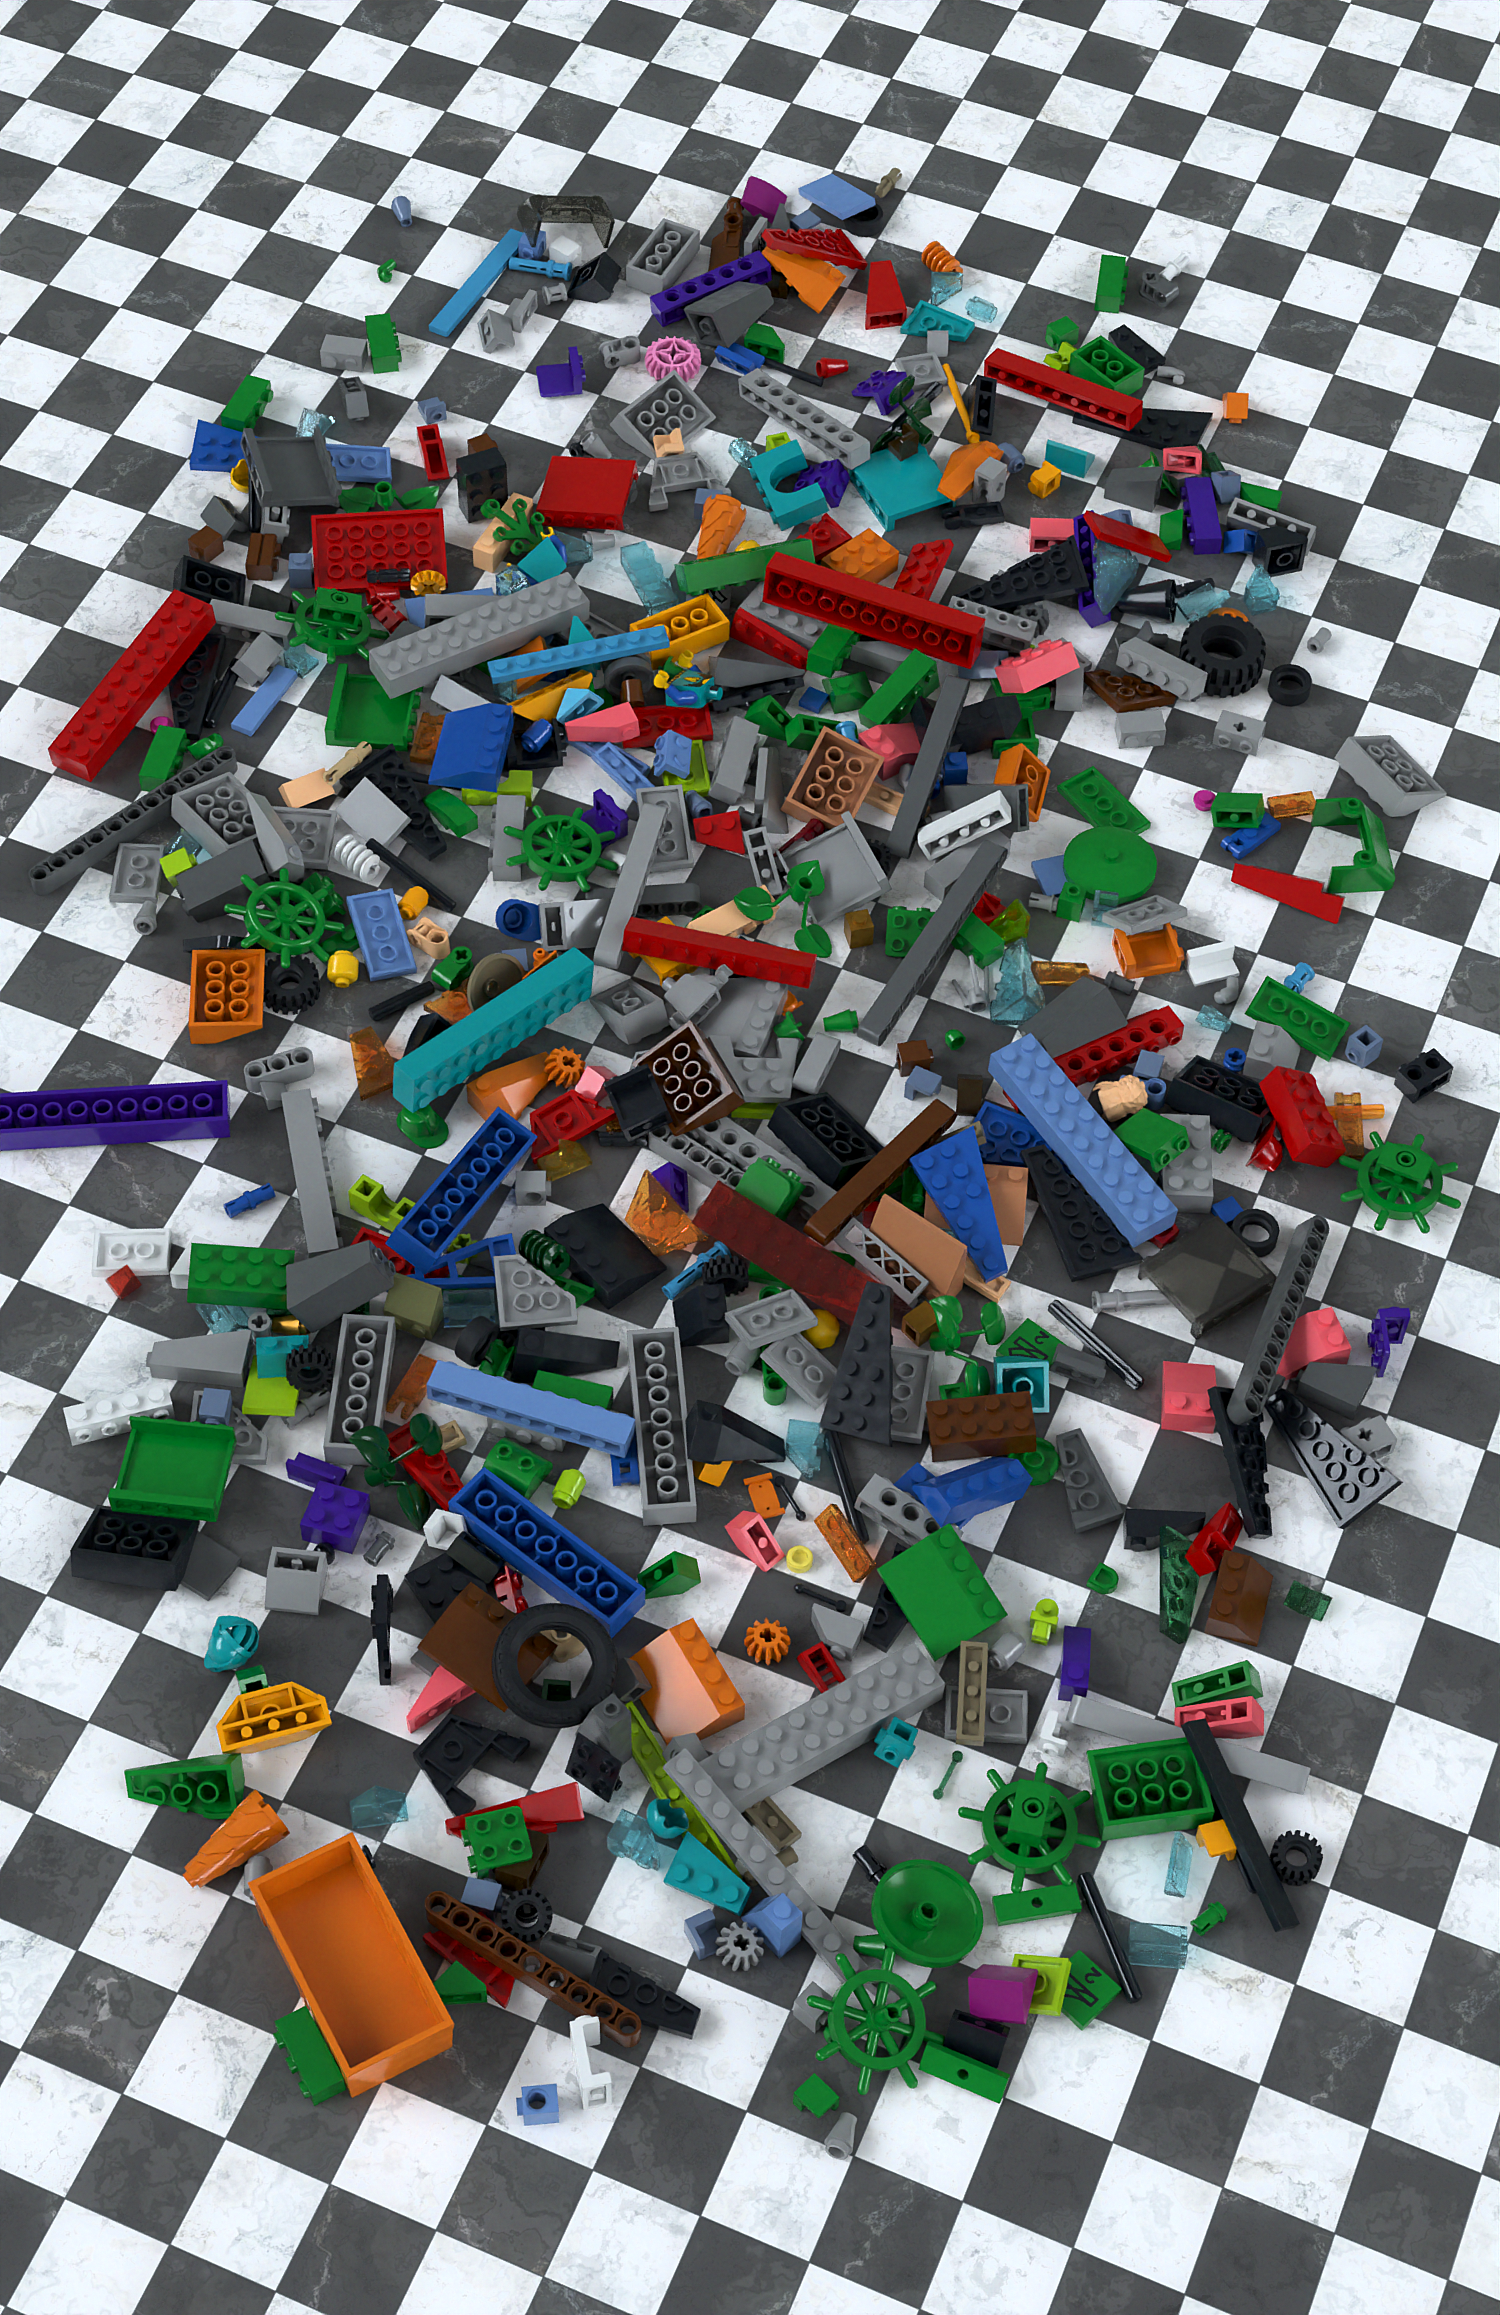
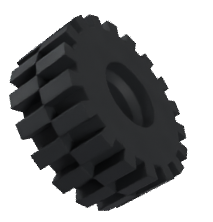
M281 954L276 956L275 961L271 958L267 961L268 966L265 965L264 1002L268 1009L273 1007V1012L275 1013L282 1010L283 1015H288V1011H293V1015L298 1014L299 1009L305 1012L308 1010L307 1005L312 1007L315 1004V999L318 1000L320 981L318 969H316L314 962L310 963V959L307 957L302 960L301 955H295V957L290 955V967L284 969L281 967ZM287 982H295L299 984L298 986L292 989H284L281 987L283 984Z

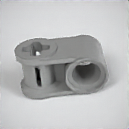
M635 336L608 340L599 347L600 354L604 356V364L610 369L635 364L641 358L640 342Z

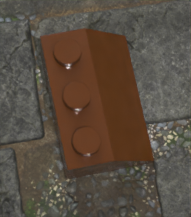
M1224 1550L1204 1633L1257 1647L1273 1575L1251 1556Z

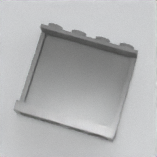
M849 810L841 814L844 823L783 855L780 854L778 848L774 849L778 857L775 859V863L780 872L785 870L786 874L796 865L819 860L825 888L819 896L809 897L811 900L808 904L806 920L808 923L813 921L814 924L821 927L892 890L884 871Z

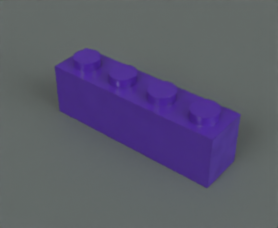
M1211 477L1185 478L1184 487H1180V499L1184 500L1183 515H1187L1185 527L1190 532L1188 534V544L1192 546L1194 555L1220 554L1222 534Z

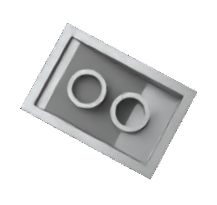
M632 979L621 982L589 998L590 1003L615 1035L628 1045L638 1043L642 1038L650 1034H656L662 1028L670 1025L663 1000Z

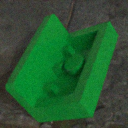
M315 872L299 885L311 894L321 888L327 889L328 895L319 901L323 908L325 919L335 911L342 915L347 912L342 905L345 903L343 898L334 891L335 885L328 876L323 877Z

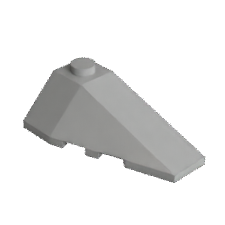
M252 792L246 793L268 875L279 878L280 870L286 868L289 871L290 882L303 883L304 863L298 844L265 796Z

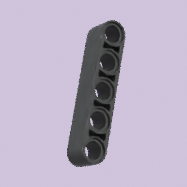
M695 883L646 885L635 918L698 913L702 909L700 887ZM615 888L592 889L586 893L585 900L609 898L611 903Z

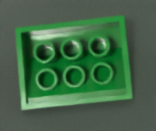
M950 1523L928 1535L877 1569V1572L934 1662L958 1648L961 1641L973 1639L999 1623L1008 1615Z
M1186 1737L1087 1750L1086 1755L1094 1811L1101 1841L1198 1828L1199 1825L1212 1822L1214 1808L1209 1788Z

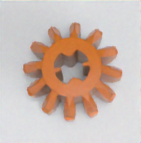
M565 1046L560 1047V1049L555 1048L544 1061L545 1068L543 1073L549 1074L548 1081L554 1080L556 1087L560 1086V1084L565 1089L570 1087V1085L574 1087L578 1084L585 1071L586 1062L580 1060L581 1054L576 1055L573 1048L569 1051Z
M766 1617L763 1624L756 1620L754 1628L748 1627L744 1646L747 1647L749 1657L755 1656L756 1663L762 1659L765 1660L767 1665L770 1664L771 1659L779 1663L781 1655L786 1656L788 1654V1646L791 1639L787 1635L788 1630L786 1626L779 1627L780 1622L778 1619L771 1624Z

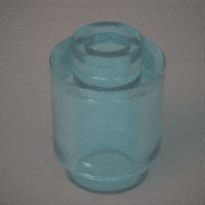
M974 296L972 299L970 298L965 306L968 316L984 323L993 322L997 314V307L993 303Z
M744 438L735 439L729 445V455L741 467L746 469L752 468L749 459L757 456L755 449Z

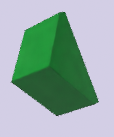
M457 1960L433 1983L444 2005L487 2002L486 1985Z

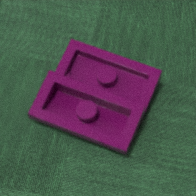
M750 176L740 204L753 216L760 213L764 218H768V221L772 224L779 204L782 203L785 206L788 196L772 184L760 178Z

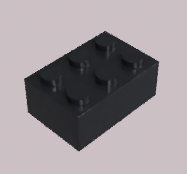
M493 447L456 459L459 508L467 522L472 523L486 518L481 513V506L488 499L497 500L501 509L508 500L507 464L498 448Z

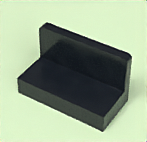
M955 2009L943 2046L997 2069L1011 2027Z

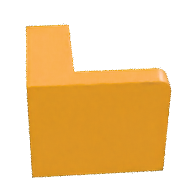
M693 1460V1475L701 1481L719 1487L733 1461H722L719 1465H711Z
M1224 1820L1199 1825L1195 1837L1199 1848L1205 1846L1210 1857L1225 1854L1228 1861L1234 1860L1237 1848Z

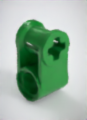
M465 946L453 949L434 968L431 980L449 992H455L474 970V965L471 961V950Z

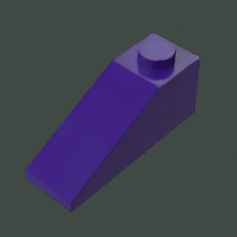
M1064 1625L1058 1700L1071 1702L1073 1694L1086 1698L1090 1670L1091 1628Z

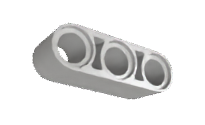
M817 1032L794 1075L792 1088L816 1095L837 1057L841 1040Z
M298 1047L247 1063L244 1067L246 1087L254 1093L261 1092L260 1082H279L287 1085L307 1079L315 1071L312 1051L306 1047Z

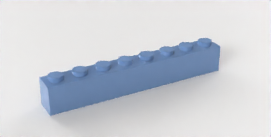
M437 1360L426 1384L427 1398L622 1458L626 1457L635 1435V1419L627 1414H617L607 1411L601 1406L587 1405L574 1398L567 1399L557 1396L551 1391L537 1390L527 1384H517L501 1376L487 1375L480 1370L464 1368L450 1361Z

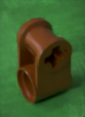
M630 679L622 682L620 704L629 701L632 708L644 707L641 680Z

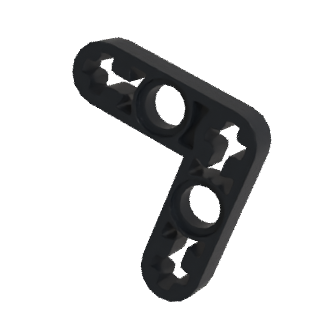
M219 935L183 940V952L192 953V950L265 949V953H272V951L264 948L258 942L249 948H243L241 941L246 937Z

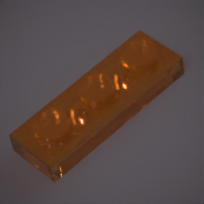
M830 1504L814 1520L852 1581L860 1583L877 1565L837 1504Z

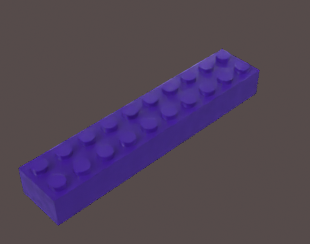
M227 1080L0 1093V1151L231 1137L230 1093Z

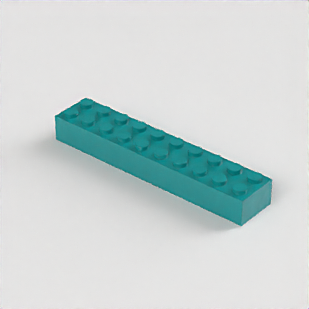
M571 948L395 1062L393 1097L410 1112L414 1113L418 1109L426 1107L438 1096L444 1095L456 1084L462 1083L474 1072L482 1070L491 1061L500 1058L509 1049L517 1047L527 1037L535 1035L538 1030L553 1023L562 1014L570 1012L580 1002L588 1000L592 994L594 962L577 948Z

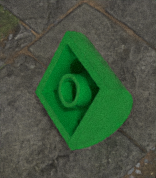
M505 1437L492 1448L483 1467L529 1500L551 1472L553 1464L549 1460Z

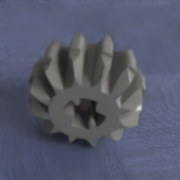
M1035 602L1017 606L1013 615L1037 622L1034 638H1037L1038 635H1044L1049 626L1048 610H1045L1043 605L1036 606Z

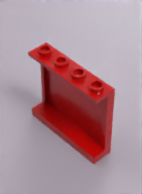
M552 456L536 507V512H540L545 518L542 526L623 530L622 517L633 479L637 482L639 477L636 460Z

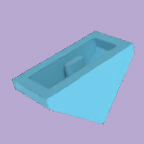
M567 688L556 719L565 725L566 722L590 715L604 703V699L589 689Z

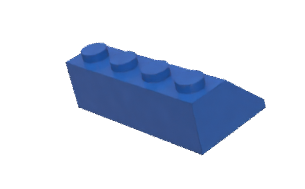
M994 1456L912 1486V1490L942 1528L949 1523L953 1524L1022 1499L1033 1478L1018 1459Z

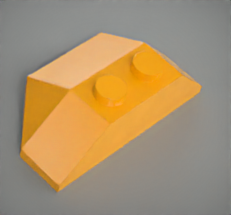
M580 670L506 705L513 706V713L535 722L545 719L551 724L552 718L557 716L567 688L588 689L593 675L591 672Z
M291 1681L238 1695L216 1725L223 1754H252L307 1739L332 1725L325 1697Z

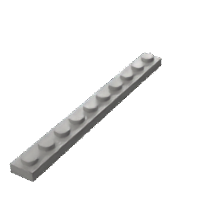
M685 1748L663 1766V1769L769 1896L784 1893L803 1913L801 1935L840 1982L843 1983L846 1978L835 1960L838 1953L846 1955L856 1974L869 1968L868 1965L690 1752Z

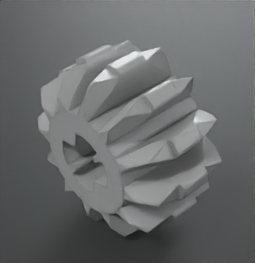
M736 1922L731 1923L730 1929L722 1928L720 1932L722 1937H717L715 1942L720 1947L716 1951V1956H725L722 1961L723 1966L729 1962L733 1963V1971H736L739 1965H741L744 1971H748L750 1964L754 1966L758 1964L759 1959L757 1956H762L764 1953V1949L760 1947L764 1941L763 1937H755L758 1931L757 1927L752 1928L751 1931L747 1930V1922H743L741 1928H739ZM736 1942H738L739 1946H745L743 1951L740 1947H735Z

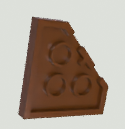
M1104 669L1084 672L1083 681L1116 713L1142 711L1147 708L1163 707L1175 702L1176 695L1162 690L1155 684L1151 686L1141 683L1142 679L1127 675H1124L1123 678L1111 676V671Z

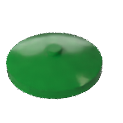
M1111 826L1091 828L1075 836L1066 847L1063 859V872L1067 881L1088 887L1086 898L1105 904H1121L1141 897L1152 886L1157 870L1155 853L1142 837L1129 830Z
M924 1859L901 1862L890 1868L883 1875L872 1896V1918L881 1939L888 1947H892L898 1956L915 1965L928 1968H942L954 1965L970 1954L982 1934L983 1911L977 1894L959 1873L944 1864Z

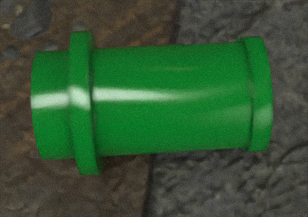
M1220 1902L1209 1903L1208 1909L1192 1920L1190 1924L1194 1926L1193 1930L1198 1935L1203 1936L1218 1922L1223 1923L1228 1913Z

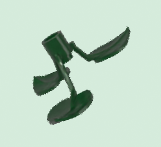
M909 375L893 388L889 396V404L894 406L898 402L908 414L904 423L907 422L919 433V443L925 446L931 441L934 432L920 422V420L932 415L929 401L925 397L920 398L913 405L911 411L903 403V398L911 391L915 382V377ZM887 431L876 441L872 453L887 449L888 443L895 440L897 436L901 437L902 433Z
M419 1413L413 1416L409 1424L410 1432L418 1443L389 1461L390 1452L387 1451L390 1443L385 1432L374 1425L359 1429L349 1438V1441L357 1447L364 1459L371 1465L364 1471L366 1482L371 1487H376L383 1483L385 1487L399 1485L400 1487L397 1488L398 1502L413 1527L417 1531L421 1530L430 1512L429 1498L424 1489L417 1483L409 1485L407 1481L392 1480L396 1474L394 1464L421 1447L427 1456H434L439 1453L443 1445V1437L439 1426L427 1414Z

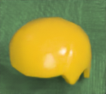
M241 459L236 467L232 468L230 481L238 491L248 494V467L246 460Z
M814 1309L812 1312L818 1318V1325L801 1331L800 1334L817 1349L831 1347L834 1345L840 1329L837 1316L828 1310Z

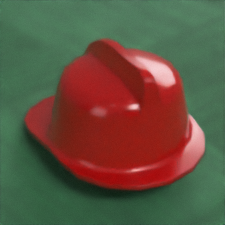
M1272 1120L1259 1136L1252 1155L1245 1165L1246 1167L1251 1164L1260 1170L1273 1172L1282 1161L1283 1146L1273 1135L1276 1126L1275 1120Z

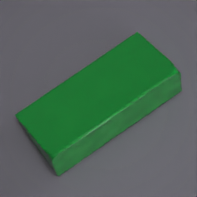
M1184 509L1175 510L1160 516L1159 538L1167 549L1180 550Z

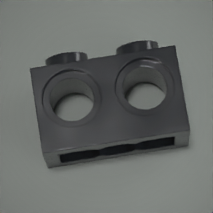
M1433 1048L1427 1053H1420L1409 1064H1402L1396 1071L1397 1075L1394 1085L1414 1104L1448 1083L1454 1067Z

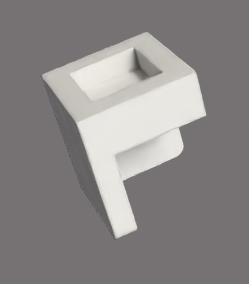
M439 1509L434 1511L423 1526L428 1546L447 1550L462 1531L469 1534L462 1515Z

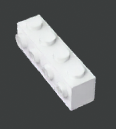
M998 790L919 828L918 845L929 861L1010 823L1011 807L1002 792Z
M167 1383L63 1408L72 1446L131 1432L130 1416H148L152 1419L175 1420Z

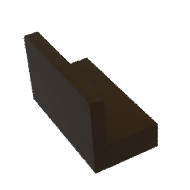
M771 266L772 280L765 285L771 291L772 297L787 300L791 288L786 283L787 278L782 272H777Z

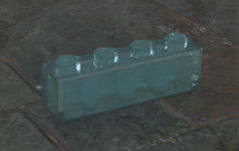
M645 541L620 547L621 565L649 616L680 604L677 593H673L670 580L663 575L661 564L655 560L653 549H649Z

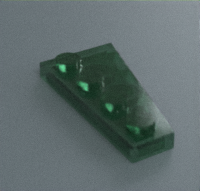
M1165 1525L1160 1527L1159 1632L1176 1643L1181 1644L1187 1641L1200 1577L1185 1558L1193 1541L1170 1526Z

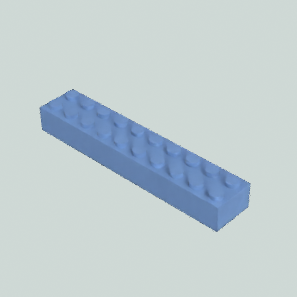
M1031 1033L991 1054L988 1067L989 1073L1133 1248L1174 1225L1178 1209Z

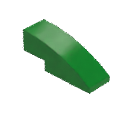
M438 789L422 798V802L429 812L446 830L451 829L458 838L478 829V816L453 794Z

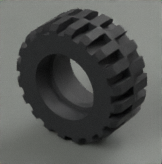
M1212 614L1211 617L1206 615L1199 618V621L1196 620L1191 623L1184 631L1178 658L1208 673L1204 688L1207 696L1213 697L1218 695L1219 698H1226L1231 695V697H1235L1240 692L1244 694L1249 691L1261 678L1266 656V642L1257 628L1254 629V625L1249 621H1243L1241 617H1231V614H1224V616ZM1225 652L1236 658L1230 660L1218 659L1208 653Z

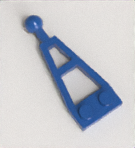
M512 1233L486 1238L441 1256L428 1273L448 1266L450 1278H424L425 1274L416 1267H414V1274L405 1276L442 1289L496 1287L495 1271L494 1276L458 1277L455 1262L489 1250L494 1271L493 1256L516 1254Z

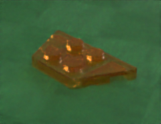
M646 1169L624 1220L657 1257L668 1254L672 1250L686 1248L687 1245L698 1241L701 1243L705 1242L708 1239L651 1171Z

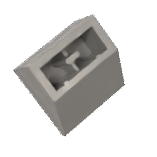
M272 1546L267 1569L265 1610L319 1615L328 1571L326 1552Z

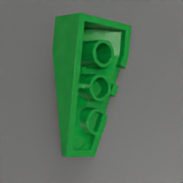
M241 1753L210 1755L131 1768L124 1771L128 1798L158 1806L163 1804L178 1808V1811L185 1813L190 1811L202 1814L204 1818L227 1819L243 1799L245 1777Z

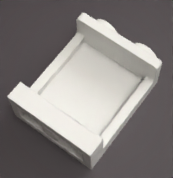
M580 2016L575 2021H570V2041L583 2110L612 2105L610 2072L592 2075L587 2053L588 2046L600 2044L599 2017Z

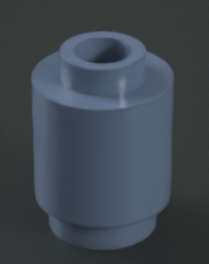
M1007 442L1000 444L998 448L1004 451L1000 461L1007 465V470L1010 473L1022 470L1025 464V457L1012 444Z

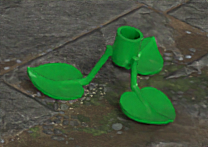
M381 481L375 485V492L365 487L342 489L338 500L346 513L369 512L370 507H375L376 501L381 507H384V511H389L388 507L392 505L394 498L403 509H435L439 487L429 486L413 489L403 494L400 499L396 494V490H392V485L389 482Z
M819 860L804 862L790 869L786 879L788 885L792 888H788L787 892L774 902H771L770 895L759 887L745 888L734 896V902L740 912L755 921L771 919L773 916L771 907L777 906L789 895H791L795 902H804L801 922L802 929L798 930L794 935L795 945L800 951L817 954L819 958L831 956L832 945L826 931L817 924L806 926L808 904L811 900L809 897L819 896L825 888Z
M950 1295L931 1299L929 1303L934 1310L939 1331H934L930 1335L929 1343L931 1349L934 1352L945 1351V1356H953L970 1363L965 1370V1384L968 1397L989 1395L991 1384L986 1367L978 1366L976 1360L953 1351L960 1346V1338L984 1333L988 1345L999 1344L1003 1340L1006 1331V1322L1001 1307L996 1302L986 1303L982 1307L980 1314L983 1328L957 1333L959 1330L958 1324H960L963 1318L959 1300Z

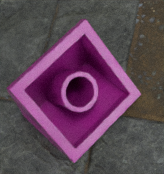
M982 1964L968 1977L970 2014L994 2022L1026 2025L1038 1970Z

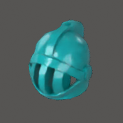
M238 1616L218 1617L208 1643L204 1666L211 1672H221L223 1670L237 1669L245 1665L247 1660L257 1651L259 1643L257 1626L253 1622Z

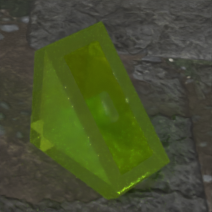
M1016 898L988 927L1005 940V945L1028 937L1030 914L1020 899Z

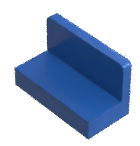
M735 342L729 348L718 345L714 351L719 363L743 375L757 368L760 369L765 362L764 356Z

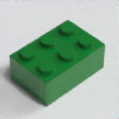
M1101 335L1071 353L1069 373L1073 376L1128 396L1142 388L1145 368Z

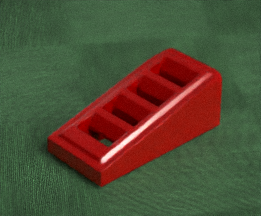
M823 1641L800 1653L796 1658L802 1669L821 1693L829 1690L827 1686L838 1681L840 1684L847 1680ZM819 1656L821 1660L813 1664L811 1659ZM825 1664L827 1668L818 1673L816 1668ZM831 1672L833 1677L823 1681L822 1677Z

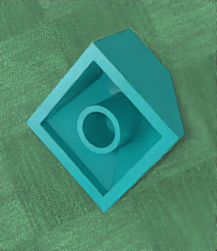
M1024 1356L993 1357L995 1394L1030 1391L1033 1413L1049 1412L1048 1360Z

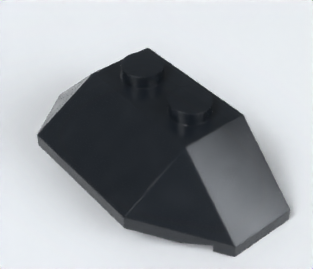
M1017 696L994 697L964 706L954 731L963 742L958 752H966V756L992 749L995 740H1010L1022 719Z

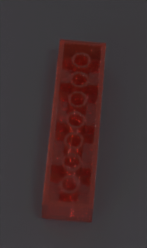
M720 1180L717 1181L691 1222L850 1326L853 1324L866 1282L870 1281L881 1284Z

